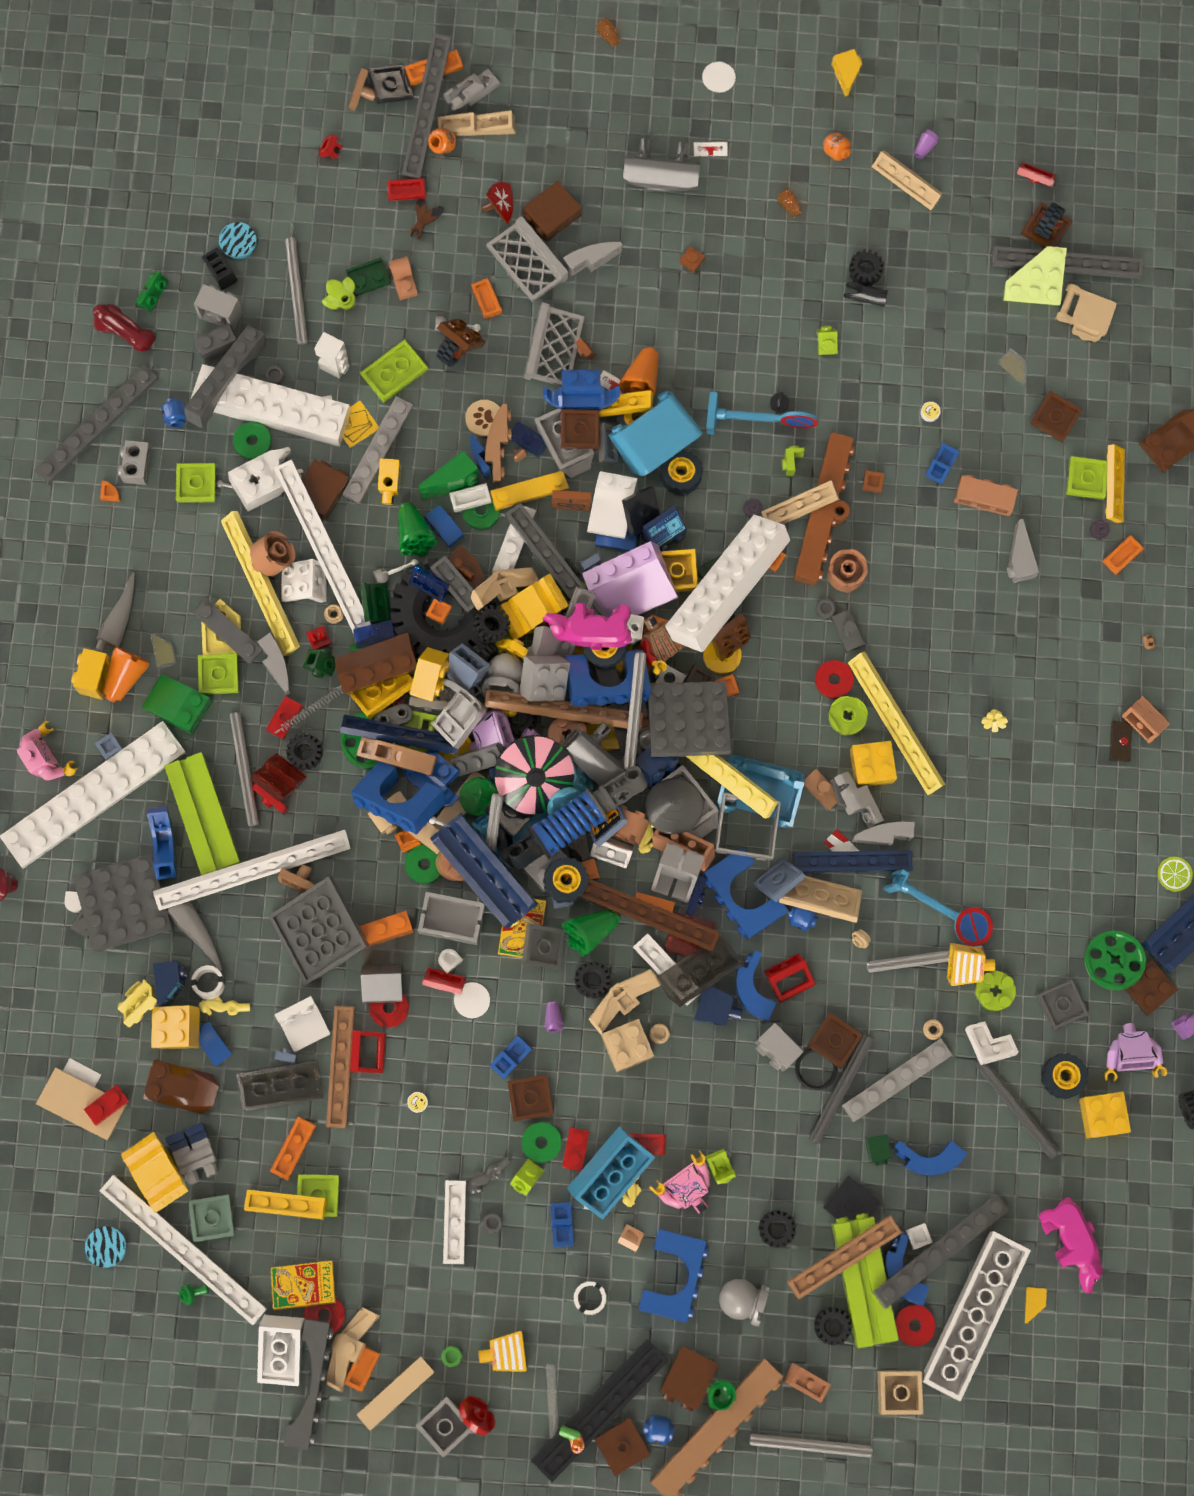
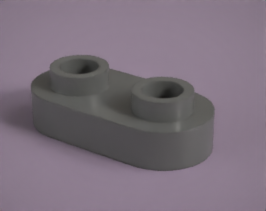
M399 704L379 712L374 720L381 721L382 718H387L386 723L403 726L412 721L413 711L408 705ZM401 711L406 712L404 716H399V713Z

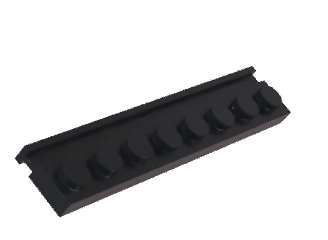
M646 1339L563 1426L578 1430L581 1433L584 1441V1450L668 1360ZM560 1430L531 1459V1462L551 1482L580 1454L572 1451L569 1439L560 1436Z

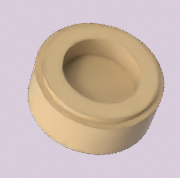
M655 1024L649 1032L650 1039L655 1044L665 1043L670 1035L669 1029L664 1024Z

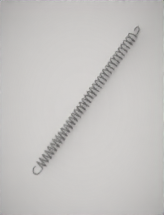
M318 700V703H317V704H318L320 707H321V705H320L319 701L325 706V704L323 703V700H322V701H321V700ZM300 712V715H299V714H297V715L303 720V718H302V716H301V713H302V712Z

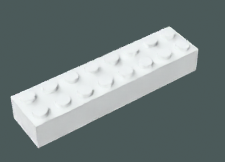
M202 364L192 397L215 367ZM237 374L230 382L214 409V412L247 422H258L265 427L338 447L341 445L351 414L349 404Z
M757 515L751 517L665 627L672 641L700 652L705 650L789 543L790 538L785 525Z
M989 1231L922 1374L923 1383L961 1401L1031 1250L994 1231Z

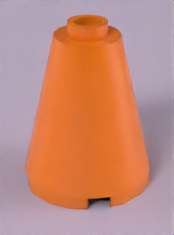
M643 348L619 382L620 390L623 394L651 390L653 397H655L659 354L654 348Z
M115 646L103 693L106 694L105 698L114 703L116 700L121 701L149 668L150 662L136 654L129 653L123 648Z

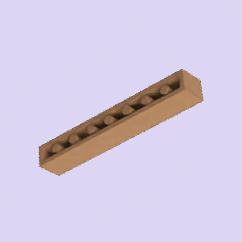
M763 1358L735 1388L736 1401L726 1410L720 1411L716 1409L650 1480L651 1484L663 1496H679L683 1491L681 1487L686 1482L690 1484L696 1478L697 1474L695 1472L700 1467L704 1469L712 1460L710 1456L714 1451L718 1453L726 1445L724 1443L725 1439L728 1436L732 1438L740 1429L738 1425L743 1420L747 1422L753 1416L754 1412L752 1410L757 1405L760 1407L768 1399L766 1395L770 1390L775 1391L782 1384L781 1379L783 1376Z

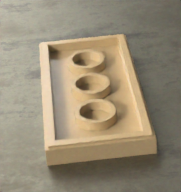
M805 876L806 878L779 899V903L856 923L859 915L862 890Z
M58 1068L54 1069L36 1103L109 1141L128 1105H124L99 1125L95 1126L84 1111V1108L105 1094V1092Z

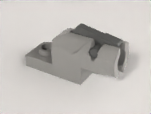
M487 69L478 76L472 74L444 94V98L447 104L452 103L453 106L451 108L453 110L459 109L467 103L472 106L500 86V82Z
M849 772L842 773L830 780L838 804L844 806L848 815L861 812L862 819L868 829L884 821L867 785L857 789V784Z

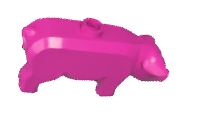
M583 603L575 604V610L569 618L554 613H547L543 617V621L550 625L552 634L558 641L590 647L593 650H601L602 647L620 648L632 641L631 631L627 625L631 616L628 605H620V609L612 610V616L608 618L602 615H594V609L586 608V604Z
M1066 1197L1058 1203L1055 1209L1042 1211L1039 1214V1219L1046 1235L1052 1230L1059 1229L1060 1239L1064 1247L1055 1253L1058 1262L1063 1269L1068 1265H1076L1079 1268V1281L1083 1292L1093 1294V1285L1103 1274L1099 1249L1092 1235L1095 1230L1090 1221L1086 1222L1079 1206L1070 1197Z

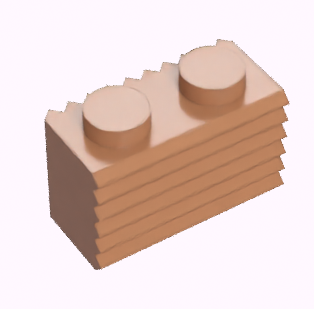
M1143 696L1122 715L1133 726V729H1136V732H1139L1147 740V743H1151L1170 725L1166 717L1159 713L1153 707L1151 701Z

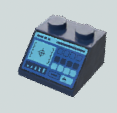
M674 505L644 525L641 538L644 542L648 543L651 541L658 544L661 552L668 551L670 549L669 546L674 542L678 544L685 539L687 528L676 506Z
M178 961L153 964L157 1004L161 1007L169 1006L185 986V980L188 979L187 968H184Z

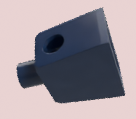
M705 983L693 1022L726 1026L728 1018L740 1021L743 1009L732 1006L733 996Z

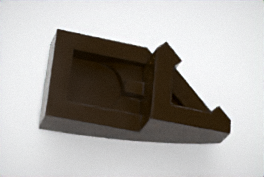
M693 665L685 682H715L716 678L715 675L712 676L708 671Z

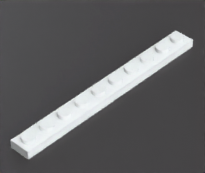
M289 460L275 467L274 469L357 642L376 635L371 623L364 621L363 606L293 461Z
M342 830L155 890L153 894L160 911L278 873L282 868L287 870L351 848L346 831Z
M115 1175L101 1188L100 1192L252 1325L267 1310L265 1306L157 1212L154 1213L145 1201Z

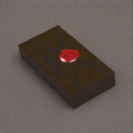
M1111 722L1110 761H1131L1132 726L1128 722Z

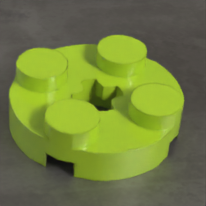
M842 696L836 699L828 712V720L831 727L843 736L854 735L864 728L868 716L865 704L860 699L849 696ZM844 711L852 712V720L843 718L845 715Z
M1001 971L985 973L983 981L977 982L975 985L976 998L985 1009L990 1011H1000L1009 1007L1016 995L1013 979ZM998 986L1000 993L997 996H993L990 988Z

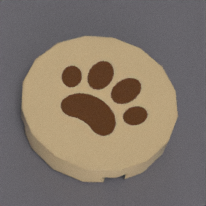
M478 400L472 403L465 414L466 425L469 431L481 438L488 437L491 424L500 407L490 400Z

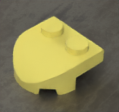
M143 980L142 983L137 981L125 993L127 998L118 1004L117 1009L123 1013V1023L130 1027L134 1023H138L148 1009L151 1010L156 1006V988L146 980Z

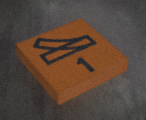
M552 491V509L590 512L591 493Z

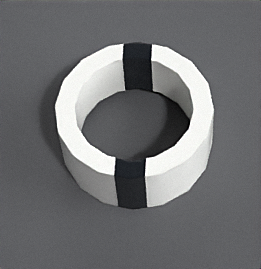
M206 965L194 972L191 985L199 997L205 1000H212L222 994L225 989V979L217 968ZM208 972L215 973L219 978L217 987L208 993L200 991L197 986L200 976Z
M593 1281L580 1284L574 1293V1303L577 1309L586 1315L600 1312L606 1303V1293L602 1286ZM594 1286L600 1290L602 1301L596 1309L586 1310L580 1306L578 1294L583 1287Z

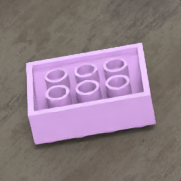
M651 541L582 573L588 590L596 594L594 600L607 617L612 616V610L620 609V605H628L631 614L639 616L678 598L658 544Z

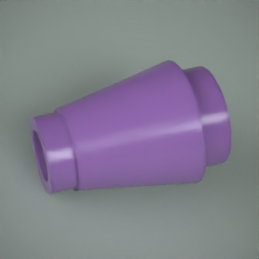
M926 130L920 137L914 155L923 159L938 143L939 137L934 132Z
M558 1002L546 1003L544 1027L550 1033L562 1031L564 1022Z

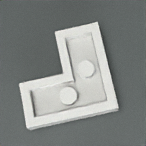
M985 1021L967 1026L965 1029L980 1065L1018 1054L1011 1034L993 1039Z

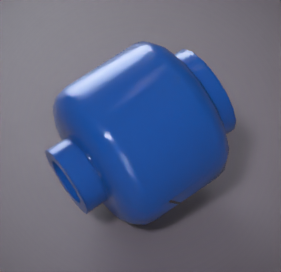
M177 398L167 399L166 403L161 407L164 423L172 428L183 426L187 421L184 410L186 404Z
M793 906L788 919H790L792 926L807 931L810 926L815 927L818 916H815L816 912Z
M653 1415L650 1421H645L643 1433L647 1434L648 1442L666 1445L668 1441L671 1442L674 1425L671 1424L669 1418Z

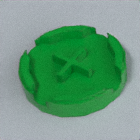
M472 778L465 782L460 789V804L468 814L478 817L485 816L487 814L483 810L491 803L492 795L498 794V791L493 782L487 778Z

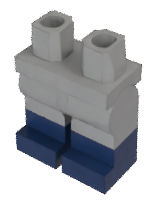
M202 1122L184 1129L185 1132L179 1131L165 1138L180 1174L185 1176L189 1185L200 1181L197 1171L203 1168L207 1177L218 1174L216 1165L218 1160L206 1126Z

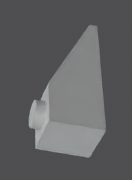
M1020 519L1015 526L1007 567L1008 576L1012 578L1013 583L1034 579L1039 574L1023 519Z

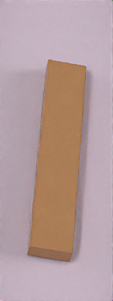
M334 1006L327 1128H347L352 1030H354L355 1007Z
M889 1215L792 1277L787 1283L799 1300L902 1232L893 1217Z

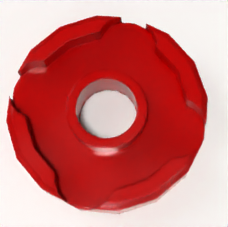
M830 660L823 663L817 669L815 675L817 690L830 699L846 696L854 682L850 667L838 660ZM831 675L838 676L839 683H830L829 677Z
M404 994L403 1002H391L395 1006L392 1013L384 1012L383 1007L388 1002L369 1004L370 1016L381 1027H397L408 1016L409 1004Z
M335 1297L336 1303L306 1306L304 1318L320 1319L319 1312L322 1309H327L330 1312V1318L327 1321H331V1327H334L333 1333H336L342 1327L345 1320V1309L342 1302Z
M917 1304L907 1305L895 1317L898 1338L905 1344L922 1346L929 1342L934 1335L936 1328L935 1319L932 1313L923 1306ZM913 1319H917L920 1323V1328L917 1331H912L909 1327V1323Z
M469 1396L459 1405L460 1416L466 1426L474 1433L487 1435L495 1428L494 1414L492 1411L489 1412L487 1410L488 1406L483 1400L475 1396Z

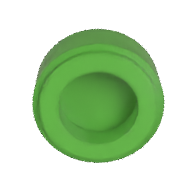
M456 1346L446 1347L441 1355L442 1362L448 1367L457 1366L462 1360L461 1350Z

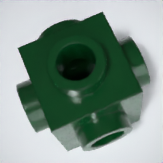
M308 649L303 668L313 672L312 675L317 678L323 679L324 676L332 677L336 668L334 659L336 657L332 656L331 652L325 649Z

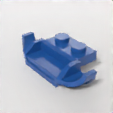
M562 370V387H558V391H552L547 389V387H543L544 399L550 405L564 410L601 411V409L612 405L620 396V386H616L612 390H604V387H601L600 370Z
M427 750L426 754L437 757L432 776L403 769L406 779L417 789L420 790L426 782L442 789L445 798L443 806H453L459 800V797L448 786L460 772L436 751Z

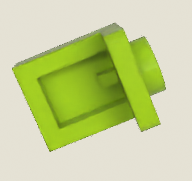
M821 326V329H816L818 355L838 354L837 330L832 328V326Z
M790 446L788 449H785L781 465L782 471L785 470L786 477L794 476V458L803 457L805 448Z
M724 1148L705 1156L717 1184L728 1183L732 1178L736 1177Z
M528 1158L514 1176L510 1185L517 1192L526 1196L544 1170Z

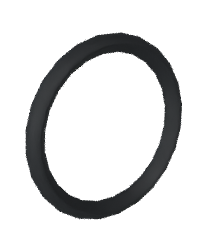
M808 1049L796 1061V1076L799 1082L810 1090H823L835 1081L838 1071L837 1066L833 1064V1075L826 1084L822 1086L807 1084L800 1075L799 1067L804 1056L815 1052L812 1049Z

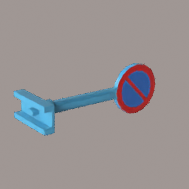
M710 392L706 424L707 434L715 435L717 419L778 421L794 428H813L819 423L817 416L806 412H786L782 415L726 410L725 408H719L718 392Z
M902 869L891 873L890 876L894 878L892 880L893 883L884 886L883 890L888 893L897 891L907 892L954 920L955 934L963 944L972 947L981 946L990 939L993 932V923L989 914L983 909L972 907L957 913L913 887L910 882L906 881L910 874Z

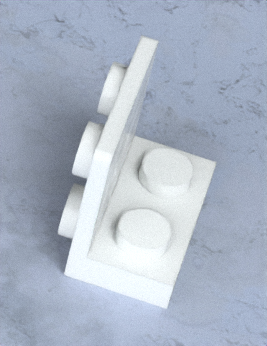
M309 559L293 562L282 571V602L308 598L320 603L326 602L327 577L319 561Z
M311 996L274 1014L277 1021L281 1024L294 1052L330 1035L322 1015Z

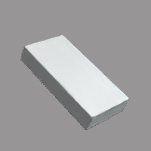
M487 483L449 493L454 512L492 503Z

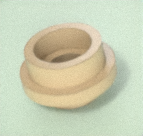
M333 604L325 609L324 616L329 623L337 624L342 621L344 613L339 605ZM337 612L338 615L337 617L333 618L331 617V613Z
M858 930L852 933V942L858 948H867L871 939L865 931Z
M929 1020L923 1026V1033L928 1039L936 1040L942 1036L943 1026L937 1020ZM934 1026L936 1033H931L929 1028Z

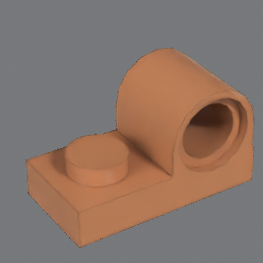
M408 257L389 261L399 300L418 296Z
M793 1362L783 1379L785 1383L822 1403L831 1385Z

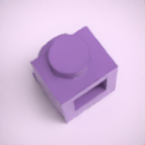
M1187 1012L1171 1023L1182 1040L1194 1035V1014L1190 1015Z

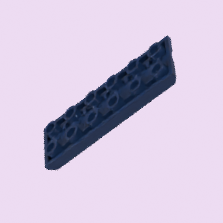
M462 813L430 837L433 844L506 929L510 928L538 905Z
M1194 894L1142 943L1143 947L1168 973H1171L1194 951Z

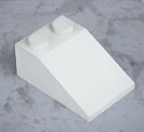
M599 472L587 532L625 539L628 526L622 499L637 493V478Z
M274 1315L263 1316L259 1325L258 1383L299 1386L304 1341L301 1339L305 1318Z

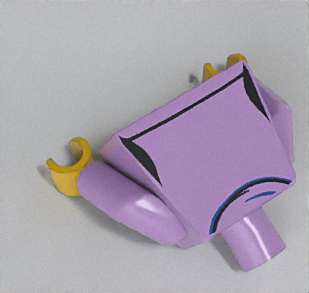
M494 709L486 712L478 725L473 729L475 741L470 744L471 751L500 742L504 750L506 746L514 741L507 716L514 717L517 712L503 709Z
M1128 1023L1123 1025L1124 1033L1118 1034L1117 1040L1112 1042L1108 1051L1106 1065L1108 1070L1104 1073V1079L1107 1081V1075L1113 1073V1081H1116L1117 1074L1114 1072L1116 1068L1117 1071L1152 1069L1153 1076L1157 1078L1158 1070L1161 1069L1162 1076H1166L1167 1070L1165 1067H1162L1164 1062L1161 1047L1153 1038L1149 1037L1146 1031L1136 1032L1135 1024Z

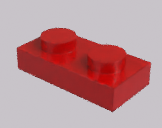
M115 1085L84 1108V1111L94 1125L97 1126L130 1101L119 1085Z
M570 1127L562 1168L582 1171L590 1131Z

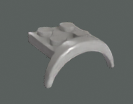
M445 679L443 683L454 690L456 694L432 725L454 748L459 749L482 719L486 709L469 691L455 682Z

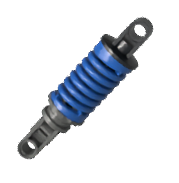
M632 766L605 785L599 786L598 790L593 793L586 789L577 798L572 799V803L568 802L566 807H560V811L555 810L553 815H548L547 820L542 819L536 824L529 826L530 834L510 845L507 849V855L514 867L517 869L526 868L530 863L543 855L550 859L555 852L560 850L556 842H558L561 848L566 847L564 840L568 844L573 841L571 836L577 840L579 838L577 832L580 835H584V827L587 831L592 829L590 823L596 827L598 824L608 821L606 813L611 810L614 811L619 805L627 802L631 797L647 787V780L641 769L637 766Z

